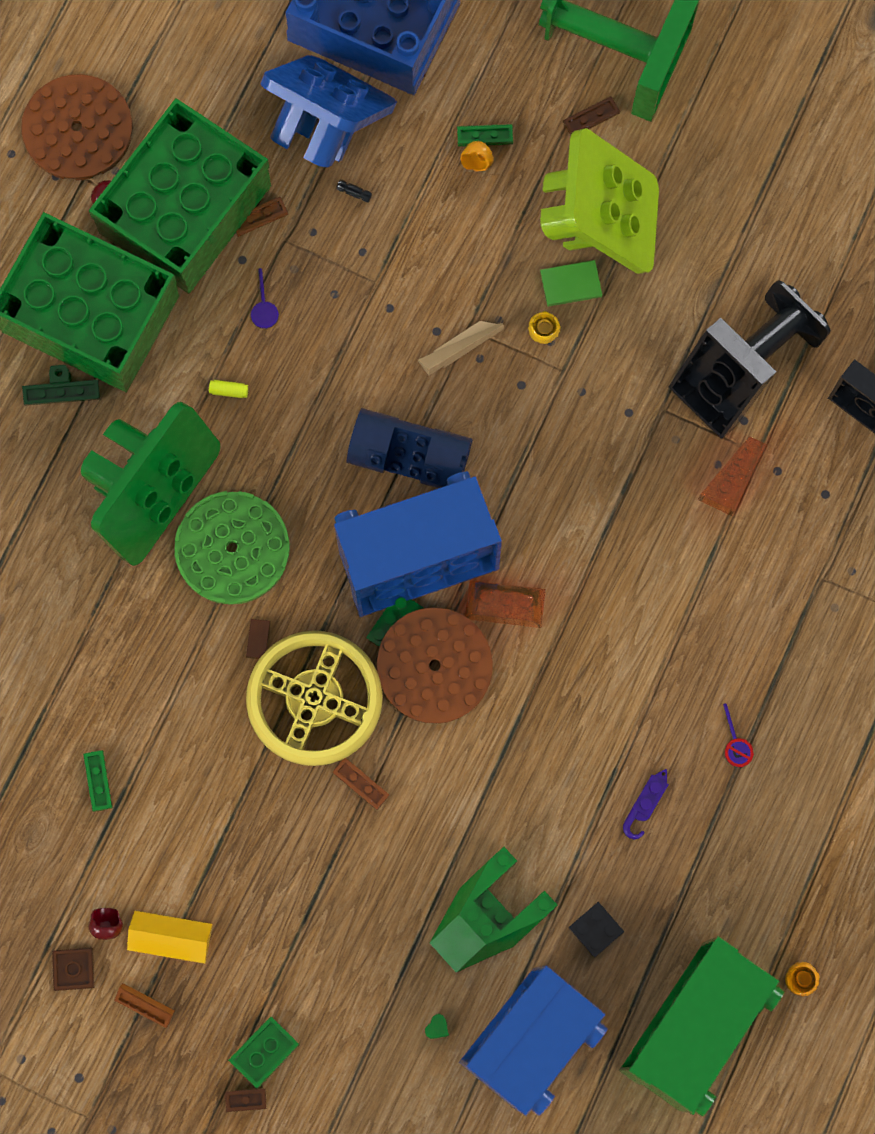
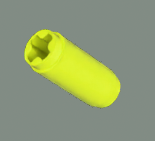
M210 380L209 393L219 396L247 398L248 385L237 382Z

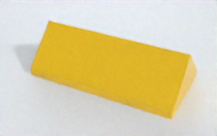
M134 911L128 929L127 950L205 964L213 924Z

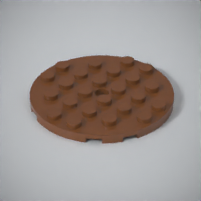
M75 74L56 78L42 86L29 100L23 113L21 128L25 147L32 160L41 169L61 179L86 180L100 173H106L123 158L131 142L133 122L128 104L115 87L94 76ZM73 124H82L80 130L75 131L72 129Z
M424 608L403 616L388 630L377 654V672L385 697L400 713L422 723H447L468 714L483 699L492 678V654L481 630L467 617L445 608ZM432 660L438 661L440 669L437 671L431 670L429 663Z

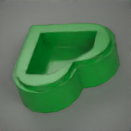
M434 1015L431 1019V1024L426 1026L425 1034L428 1038L435 1039L449 1036L447 1022L443 1015Z

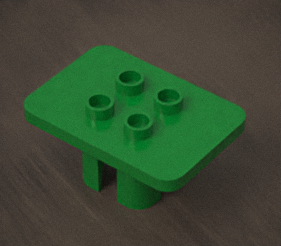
M184 402L175 403L158 426L148 435L121 419L115 420L109 425L103 435L132 453L124 469L92 450L81 466L82 477L95 485L94 489L106 497L92 517L91 528L122 560L132 566L140 564L145 559L220 452L221 445L219 440L196 411Z

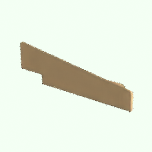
M479 321L434 350V353L420 358L418 362L428 376L502 331L504 325L503 323L495 324Z

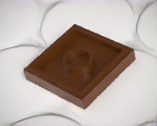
M93 948L52 951L54 991L94 988Z

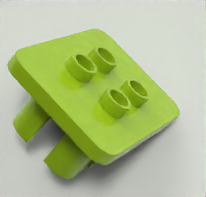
M581 129L574 131L570 137L568 169L550 172L544 177L543 192L566 190L565 205L541 209L540 222L543 233L551 240L575 237L573 241L563 242V247L568 250L595 247L637 274L650 272L654 266L659 185L655 175L591 130Z

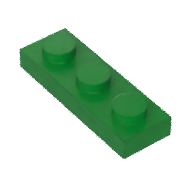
M512 124L457 126L458 146H467L473 141H481L486 143V145H512Z
M104 751L84 753L92 811L113 809Z

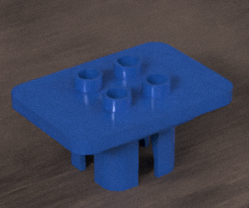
M307 55L266 71L260 83L264 89L285 100L270 136L278 145L288 149L295 133H299L309 139L318 118L320 119L303 158L321 167L332 166L334 160L341 161L354 132L391 114L397 103L392 96L312 55Z

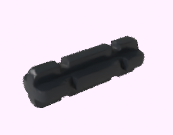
M340 180L337 184V190L345 191L346 194L355 198H362L365 202H369L372 198L370 191H363L362 188L350 183L347 184L346 181Z

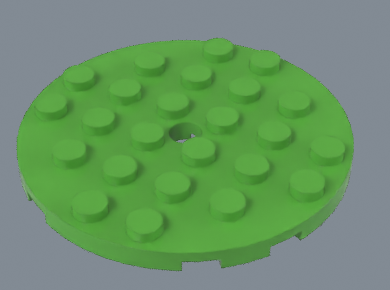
M224 491L202 499L185 514L176 532L174 553L178 569L191 589L210 601L233 605L253 601L266 594L276 585L286 569L290 544L288 532L282 518L268 502L250 493ZM235 543L237 545L236 552H229L227 550L228 544Z

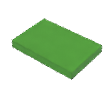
M595 260L540 270L547 307L602 297Z

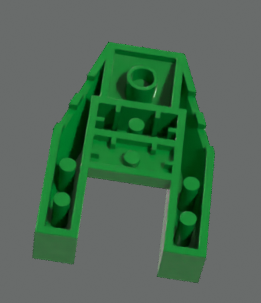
M505 847L501 848L460 887L430 941L432 947L456 973L514 947L558 906L544 890L514 918L488 890L517 863V860Z

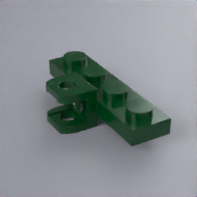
M53 365L50 367L49 378L51 384L22 386L23 403L25 406L100 400L99 380L71 382V374L66 365Z

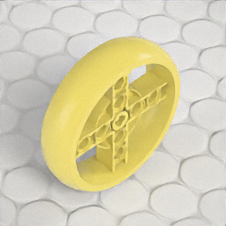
M299 632L273 644L256 663L247 686L246 705L248 717L262 743L279 757L301 765L318 766L331 764L356 752L373 733L382 709V686L374 664L367 654L355 643L331 632ZM309 646L325 647L316 669L303 671L293 679L270 670L279 659L294 650ZM343 654L357 665L364 677L368 694L367 708L343 699L342 687L334 677ZM332 658L334 664L329 667L325 666V659ZM319 676L327 678L326 683L322 685L318 684L316 680ZM277 679L284 682L280 688L273 686L274 681ZM293 687H300L302 689L301 693L293 695L291 693ZM262 688L284 696L286 707L290 715L295 719L286 742L274 734L265 720L261 706ZM314 693L317 694L319 700L311 702L310 695L314 696ZM332 700L338 703L337 708L333 710L327 707L328 702ZM354 708L356 710L355 715L352 717L345 714L346 709ZM309 711L312 713V718L310 720H303L302 714ZM336 717L359 726L347 740L337 746L316 751L304 750L313 727L323 726ZM298 729L305 731L304 737L300 739L294 736L295 731Z

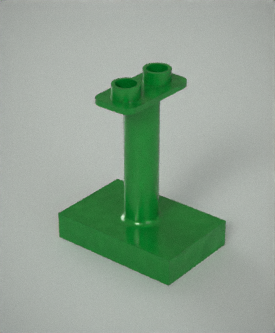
M542 0L540 9L543 12L538 25L546 28L544 39L547 41L550 40L557 27L645 62L646 66L637 84L631 114L651 122L691 33L700 0H674L658 37L566 0Z

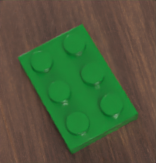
M402 597L398 598L395 601V605L386 608L366 639L380 647L388 630L399 619L413 611L424 609V607L412 599L406 601Z
M270 1017L228 1061L258 1089L300 1044Z

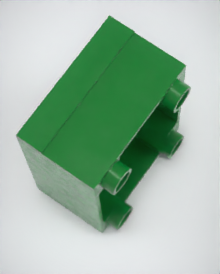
M175 98L88 211L96 224L99 234L124 251L174 274L176 286L190 294L271 187L268 170L269 162L266 157Z
M43 212L0 288V330L8 336L127 393L179 298L174 274Z
M719 936L701 945L619 1069L622 1074L638 1085H643L677 1110L689 1112L691 1115L697 1113L702 1117L707 1113L716 1098V1095L711 1093L709 1088L756 1016L764 1008L771 1012L785 992L777 986L779 980L738 953L739 950Z

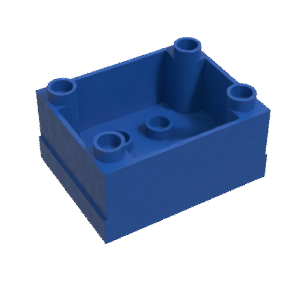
M292 0L286 10L287 40L415 96L424 78V74H426L460 5V0Z
M460 472L447 479L448 486L359 516L357 510H348L334 517L339 554L351 586L352 597L359 617L393 606L400 597L406 601L413 600L499 570L502 541L494 519H491L476 476L471 478L469 472Z
M548 966L533 968L458 1063L518 1112L526 1116L532 1110L540 1116L555 1097L547 1088L583 1043H586L590 1048H594L608 1030L600 1023L605 1014Z

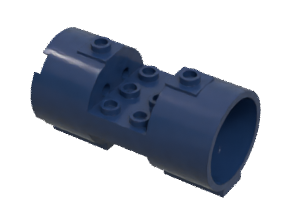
M361 408L352 432L346 463L380 473L388 471L420 480V484L439 489L448 486L447 479L450 476L464 472L473 440L466 436L437 428H428L399 420L397 417Z

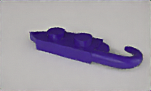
M667 769L651 775L626 817L623 831L628 838L639 839L645 834L644 831H641L639 834H633L630 831V826L634 819L646 821L651 816L669 785L667 784Z

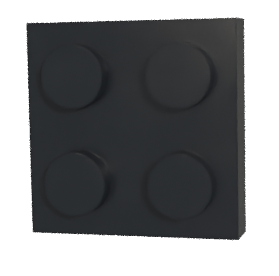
M599 901L568 927L594 958L624 932Z

